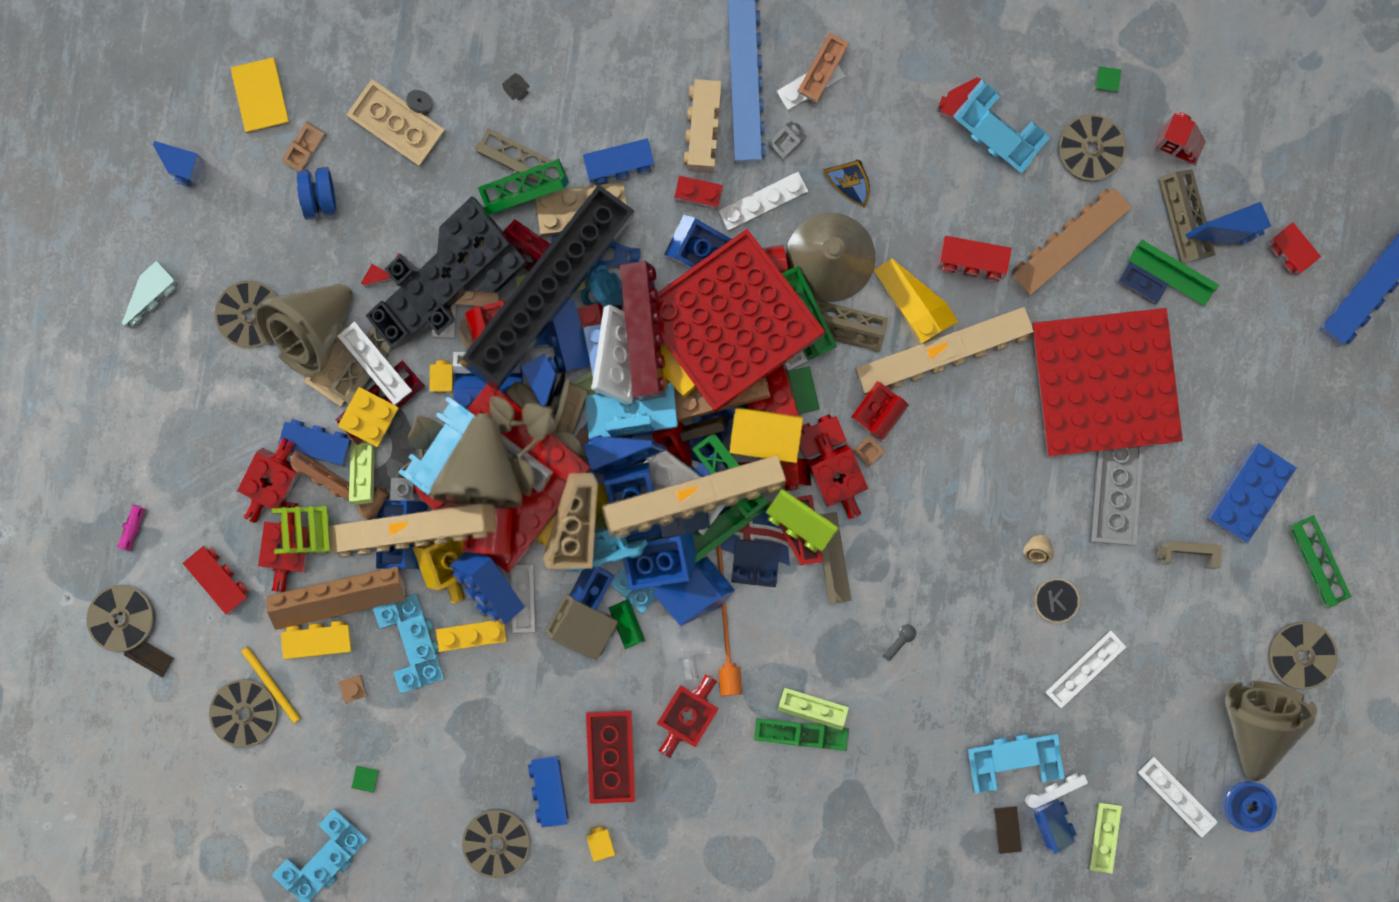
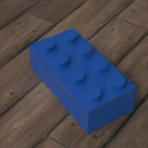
M1255 444L1206 520L1243 544L1249 543L1297 467L1262 444Z

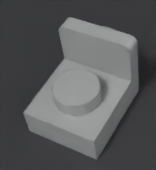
M791 121L768 143L782 158H785L807 136L804 134V129L798 123Z
M391 478L389 501H413V483L407 478Z

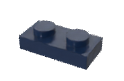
M1129 262L1118 281L1155 304H1158L1169 285L1132 262Z

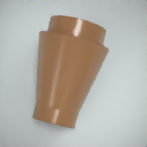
M377 487L374 491L373 503L359 504L360 507L357 509L359 514L367 520L377 518L385 499L389 495L388 492L381 487Z

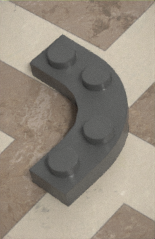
M402 408L398 410L388 429L392 442L391 456L385 464L374 469V491L377 487H381L384 490L391 488V478H395L405 464L412 462L409 458L411 454L415 455L416 449L412 448L408 442V436L412 428Z

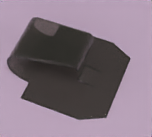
M514 73L502 83L504 91L512 100L516 98L518 101H521L529 94L527 88L530 86L519 74Z

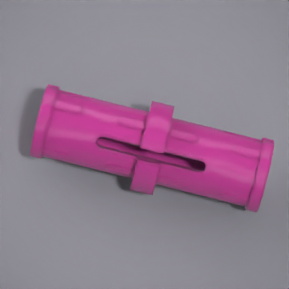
M134 504L131 505L127 521L122 525L124 529L117 544L118 548L131 551L136 533L140 532L139 525L146 510L145 508Z

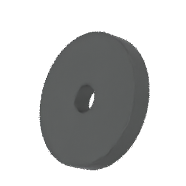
M412 90L406 97L407 106L417 113L428 112L433 104L431 97L421 90Z

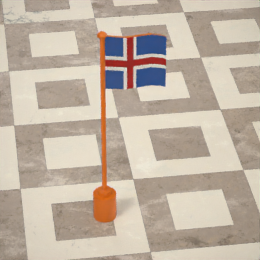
M725 506L723 510L720 512V514H722L731 506ZM766 511L717 546L718 568L723 576L722 550L735 553L736 539L781 544L779 562L790 566L788 542L780 527L767 520L769 515L766 514ZM725 602L722 606L727 664H722L723 669H718L720 696L742 695L741 667H736V663H731Z

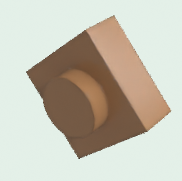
M871 435L853 450L867 467L885 453Z
M361 675L338 682L345 703L367 697Z

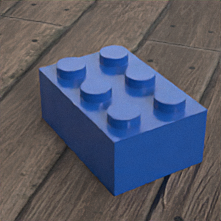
M464 552L450 565L455 572L453 577L465 586L464 592L471 600H475L478 604L476 609L484 617L487 615L492 621H499L506 625L525 608L491 558L481 553Z

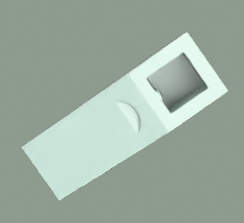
M154 262L139 276L122 321L125 327L136 326L142 320L141 316L147 310L151 312L159 305L158 300L163 296L168 297L175 291L176 280L159 262Z

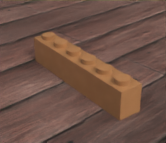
M1115 187L1111 191L1106 188L1097 196L1099 199L1097 203L1093 206L1089 203L1080 211L1082 216L1077 220L1071 218L1063 225L1065 230L1060 235L1055 232L1046 240L1048 242L1046 247L1041 249L1039 246L1029 255L1032 258L1026 264L1022 261L1012 269L1015 273L1011 278L1028 297L1132 208Z
M398 566L269 595L267 596V613L274 629H282L405 601V583Z

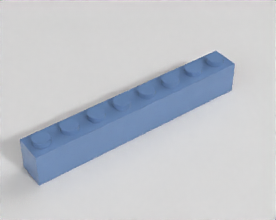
M728 0L735 164L761 163L762 156H766L765 143H761V134H765V123L760 121V112H764V100L759 99V90H763V77H758V68H762V55H757V46H761V32L756 33V24H760V10L755 11V2H759V0Z

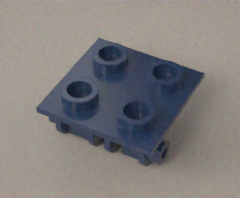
M736 539L731 582L776 587L781 544Z

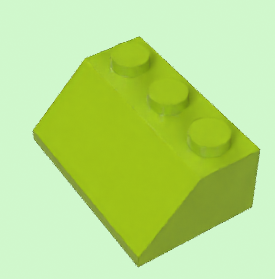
M781 489L766 511V514L769 515L767 520L777 527L782 524L788 528L787 534L796 540L798 537L806 541L805 546L815 553L817 550L823 551L838 527L783 489Z

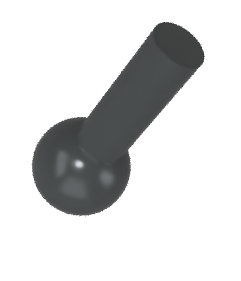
M906 624L899 629V637L883 655L886 660L891 661L906 642H911L915 639L916 629L912 625Z

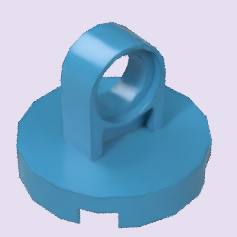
M603 265L593 269L588 276L589 286L581 292L583 304L588 306L600 303L604 307L611 305L616 308L624 303L622 299V282L615 272L610 274L606 270L608 267ZM590 290L596 298L595 302L590 301L588 297Z

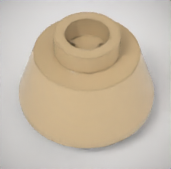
M1044 535L1032 537L1023 549L1026 558L1036 564L1047 563L1054 556L1052 543Z

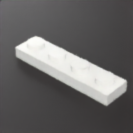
M796 172L718 210V213L727 231H730L808 193V190L799 172Z
M353 322L338 335V338L395 406L412 392L356 322Z
M1109 631L1048 688L1045 693L1061 709L1119 655L1126 646L1112 631Z
M1152 757L1137 772L1201 838L1218 823L1155 757Z

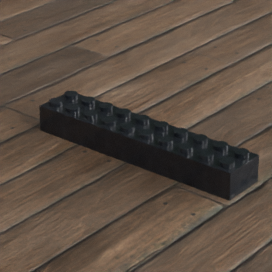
M598 184L461 357V365L495 391H498L631 222L635 211Z

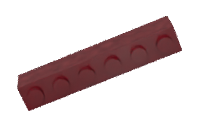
M647 261L620 265L633 398L644 401L666 397L665 390H667L668 384L666 377L663 375L665 358L663 354L661 355L663 337L659 332L658 325L661 323V316L656 302L659 301V295L654 285V280L657 278L656 270Z

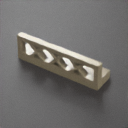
M487 128L481 142L478 141L475 147L476 153L515 173L530 168L526 166L524 159L535 157L540 165L542 162L552 161ZM492 135L499 139L501 147L493 149L485 144L489 136ZM502 141L509 145L503 146ZM515 147L519 150L521 157L513 159L506 155L504 149ZM522 151L529 155L523 156ZM529 174L527 179L538 184L540 177Z
M1193 169L1177 171L1160 177L1162 191L1182 263L1216 255L1212 242L1188 239L1185 235L1197 228L1196 220L1199 222V226L1207 223ZM1183 176L1187 178L1188 187L1184 183ZM1190 199L1193 201L1194 208L1190 205ZM1201 242H1203L1205 245L1206 252L1204 253L1202 250Z
M815 300L834 340L880 352L888 318ZM827 312H834L837 316H829ZM848 318H857L859 321L852 322ZM870 323L881 324L882 327L881 329L872 327Z
M372 326L366 336L371 339L374 335L375 340H371V342L375 343L376 348L387 360L393 349L383 338H377L376 329ZM353 355L329 389V391L350 404L358 387L366 390L373 380L365 369L361 375L352 376L351 367L354 363L358 362ZM350 380L351 390L346 396L336 390L342 381Z
M837 512L819 514L838 527L822 551V565L829 604L851 601Z

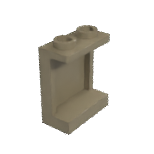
M1166 541L1162 542L1161 546H1158L1157 560H1160V565L1171 564V554L1174 552L1206 555L1205 569L1221 568L1222 545Z
M566 594L545 633L552 640L596 661L603 654L609 637L615 633L618 621L611 615L604 614L578 601L575 597Z

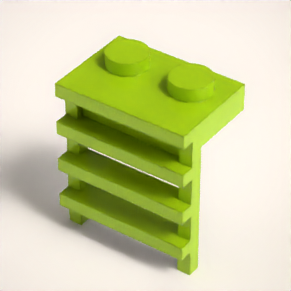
M327 506L271 509L272 514H281L283 549H274V554L313 552V555H321L330 551ZM300 512H307L310 548H303ZM287 513H294L296 548H289Z

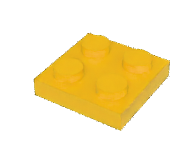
M358 387L338 427L379 448L399 407Z

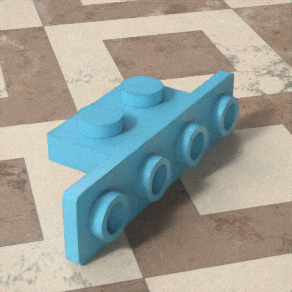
M607 527L595 530L593 566L599 567L609 561L615 563L628 556L635 558L642 554L643 548L648 543L646 539L628 543L625 537L617 538L615 536L610 538ZM583 568V569H566V571L569 572V571L575 570L576 572H579V571L584 570L585 568Z

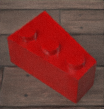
M1179 112V114L1174 113L1165 123L1155 149L1196 166L1206 141L1196 122L1192 121L1189 115Z
M798 458L797 463L779 460L786 479L785 485L782 487L785 488V491L798 490V487L812 486L811 471L806 462L810 459ZM756 461L737 462V463L739 464V466H742V465L749 464V463L756 462Z
M812 495L794 497L815 511ZM782 524L779 525L800 566L823 562L821 551L813 552L805 546L806 541L798 537L796 540L786 533L788 528Z

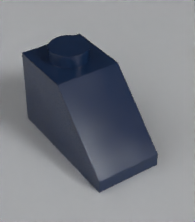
M696 512L693 517L688 519H682V517L673 519L672 523L661 526L663 538L710 528L708 512Z

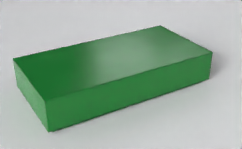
M810 366L788 371L799 413L804 414L820 410Z
M629 599L608 607L611 616L618 621L616 628L625 649L646 641Z

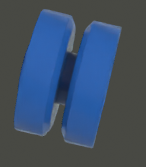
M329 167L316 169V183H314L313 175L309 170L297 171L298 198L304 219L310 220L318 217V204H320L321 212L325 217L337 215L335 190Z
M1250 781L1238 782L1230 787L1224 795L1222 804L1224 815L1228 822L1237 829L1248 832L1262 831L1270 826L1275 819L1277 812L1276 798L1271 790L1263 784ZM1247 803L1252 804L1251 810H1248V808H1246Z

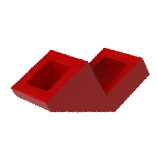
M371 264L361 284L368 288L392 281L393 279L386 271Z

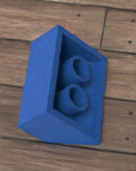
M542 354L520 367L541 406L549 407L558 380L556 374L559 371L552 357L547 358L545 354Z
M520 369V373H511L499 389L506 394L514 382L523 383L522 369ZM455 373L453 400L468 409L486 386V383L472 373Z
M385 501L377 519L428 512L427 504L424 501ZM415 543L409 544L407 549H396L395 546H392L390 551L376 552V568L387 569L398 566L399 569H420L412 548L415 546Z
M692 532L666 538L647 539L648 544L643 548L642 554L635 558H630V556L623 558L629 590L690 581L696 559Z
M559 755L532 759V764L528 765L530 778L535 780V787H532V795L534 801L538 800L539 809L535 810L537 823H541L542 827L567 825L569 823V815Z

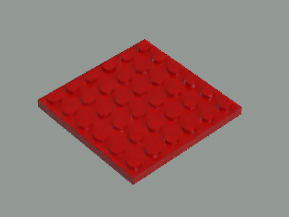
M748 229L741 232L658 292L659 301L656 302L661 316V323L658 325L659 332L663 337V343L715 413L826 334Z
M1167 308L1032 323L1048 457L1183 442Z
M487 384L468 408L476 416L480 413L490 415V398L497 396L505 399L512 406L514 421H524L523 408L502 390L495 391ZM511 425V430L507 433L499 431L501 435L522 450L535 440L529 434L527 425ZM553 433L546 435L543 441L538 442L527 452V454L553 472L544 490L538 492L532 488L530 496L522 493V504L520 507L505 508L512 509L510 555L485 553L507 573L513 570L558 512L569 473H588L591 470L590 464ZM413 483V493L434 511L463 507V505L434 500Z

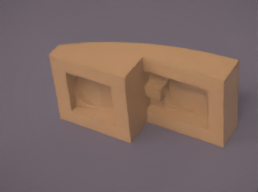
M305 122L281 161L297 171H302L326 133L311 123Z

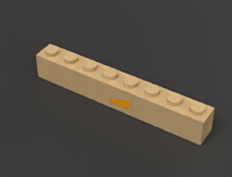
M1025 307L857 367L855 371L864 395L869 393L877 381L886 387L891 386V389L904 385L903 381L909 378L912 381L924 378V373L931 370L935 374L946 370L945 365L954 363V366L967 362V357L973 355L975 358L988 354L987 350L996 348V351L1007 348L1009 347L1008 342L1017 340V343L1029 340V335L1034 330Z
M776 455L603 506L602 513L610 538L615 536L623 538L628 536L629 532L635 530L644 532L651 529L652 525L659 523L661 526L672 523L673 519L679 517L688 519L693 517L696 512H711L716 510L717 506L723 504L732 506L737 504L740 499L747 498V500H752L759 497L760 493L767 491L770 494L776 493L784 487L786 479Z
M476 504L328 526L329 553H338V557H350L352 552L356 551L357 555L370 554L371 549H376V552L390 551L392 546H395L396 549H407L409 544L415 543V547L428 546V541H434V544L448 543L449 538H454V541L468 540L467 536L473 535V538H485L487 533L496 532L493 504Z

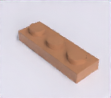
M829 33L797 92L817 103L849 43Z
M294 450L290 459L292 468L300 474L305 473L315 484L319 486L324 485L329 488V491L336 497L341 496L346 500L348 499L349 482L298 450Z

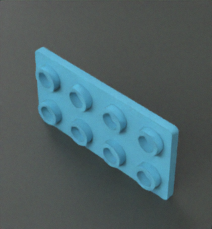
M668 383V388L665 390L666 397L644 401L633 398L632 403L628 405L603 394L586 396L585 404L589 439L598 435L616 437L676 428L678 422L673 384Z

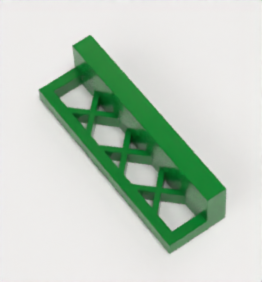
M560 158L480 185L478 190L484 202L483 208L488 214H492L562 190L569 184ZM556 166L560 177L553 179L545 174L549 167ZM529 174L540 177L537 185L533 186L525 182ZM509 181L520 184L517 192L513 193L505 189ZM492 187L500 191L497 199L490 201L486 189Z
M1144 240L1138 242L1127 261L1168 283L1169 287L1203 307L1206 306L1212 294L1219 287V284Z
M799 265L781 273L826 333L803 350L807 360L836 348L837 345Z
M714 433L692 449L711 474L716 473V462L725 463L728 469L739 466ZM710 443L715 450L714 458L704 457L700 450ZM708 461L713 462V467H711ZM761 493L759 497L753 499L758 506L749 513L743 507V499H740V502L735 504L747 520L760 510L764 512L770 507L768 501Z
M743 499V507L747 513L758 506L753 499ZM734 504L715 519L704 535L698 531L693 534L696 549L695 563L762 514L763 511L760 510L747 520Z
M1315 515L1290 525L1289 528L1325 607L1331 608L1339 602L1351 598L1352 596ZM1308 522H1311L1315 529L1312 538L1307 536L1303 527ZM1314 542L1322 545L1324 549L1321 558H1318L1312 547ZM1323 563L1332 566L1333 573L1331 579L1326 578L1322 569ZM1333 583L1341 586L1344 593L1343 596L1335 598L1331 589Z

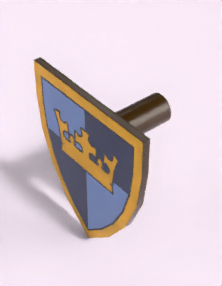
M860 160L823 169L826 177L838 192L850 201L866 207L870 197V184Z

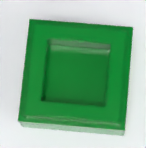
M1099 66L1096 90L1118 93L1121 69Z
M356 766L351 788L374 793L379 770Z

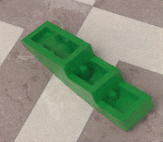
M757 718L754 741L847 751L849 728L838 730L823 725Z

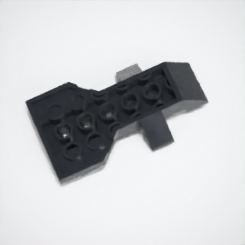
M471 196L439 226L437 253L425 265L418 269L400 254L385 268V271L400 288L385 302L380 301L365 316L391 349H395L419 337L430 326L437 335H440L455 321L451 306L466 292L497 293L529 262L478 200ZM482 240H484V241H483V244H484V247H483V248L479 247V246H480V242H481ZM465 255H468V256H467V260H468L467 263L463 262ZM449 270H451V278L447 277Z

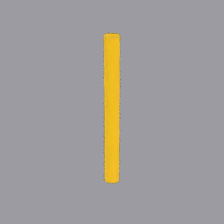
M247 646L240 652L293 724L301 719L249 647Z

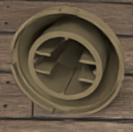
M821 213L805 220L793 232L786 251L787 267L790 270L799 265L815 300L839 302L853 297L868 283L875 266V248L867 230L855 219L840 213Z
M334 284L266 299L255 311L258 328L268 345L274 342L282 353L278 357L285 364L302 375L313 377L327 365L351 305L352 291L346 285Z
M480 413L477 414V417L471 419L430 488L432 499L463 506L476 504H493V508H515L521 506L522 493L494 419H491V415Z
M1252 681L1251 686L1242 687L1243 683L1238 682L1228 688L1225 704L1244 774L1250 780L1260 781L1267 777L1311 728L1316 719L1317 708L1313 702H1310V705L1303 701L1305 695L1286 686L1264 681Z

